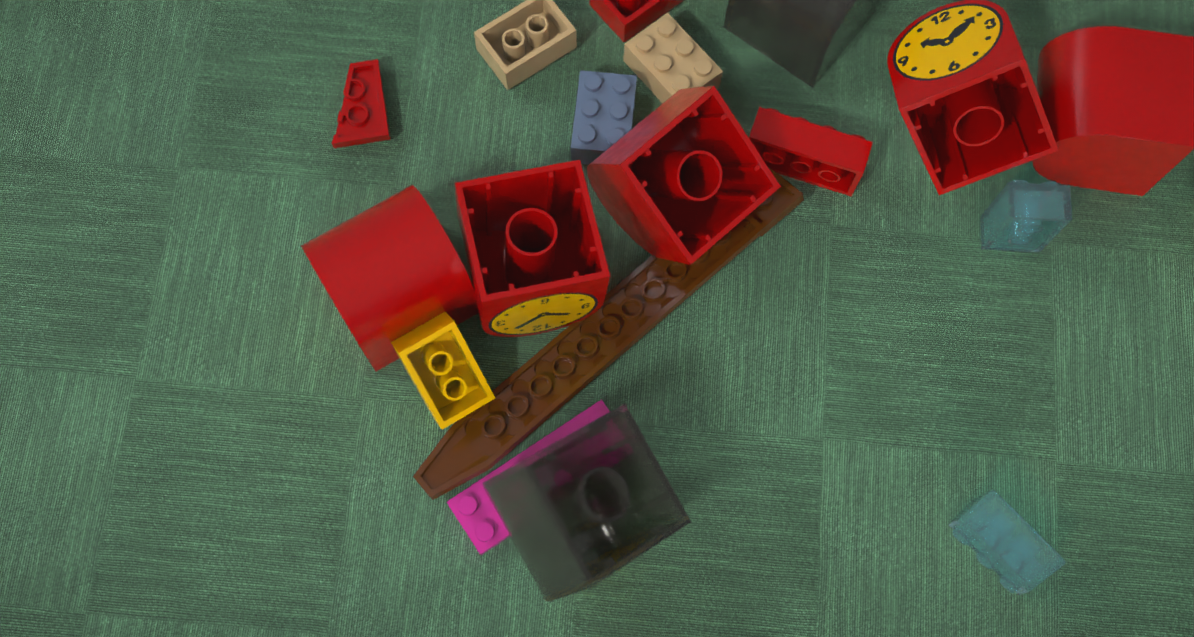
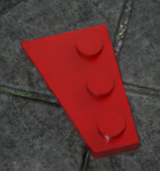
M378 59L350 63L343 92V104L337 118L338 126L332 140L334 149L391 140Z

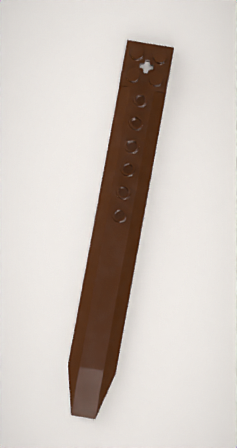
M768 167L781 187L767 198L766 202L760 204L691 265L661 259L653 255L606 294L604 303L598 311L584 320L569 325L492 391L495 399L455 422L413 475L414 479L429 497L434 500L491 469L755 239L766 234L804 201L803 193Z

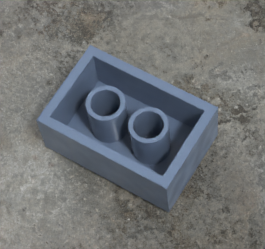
M580 70L571 141V161L580 160L581 164L589 165L632 129L637 83L636 75Z

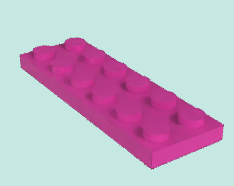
M601 399L446 503L479 554L483 555L636 452V448Z

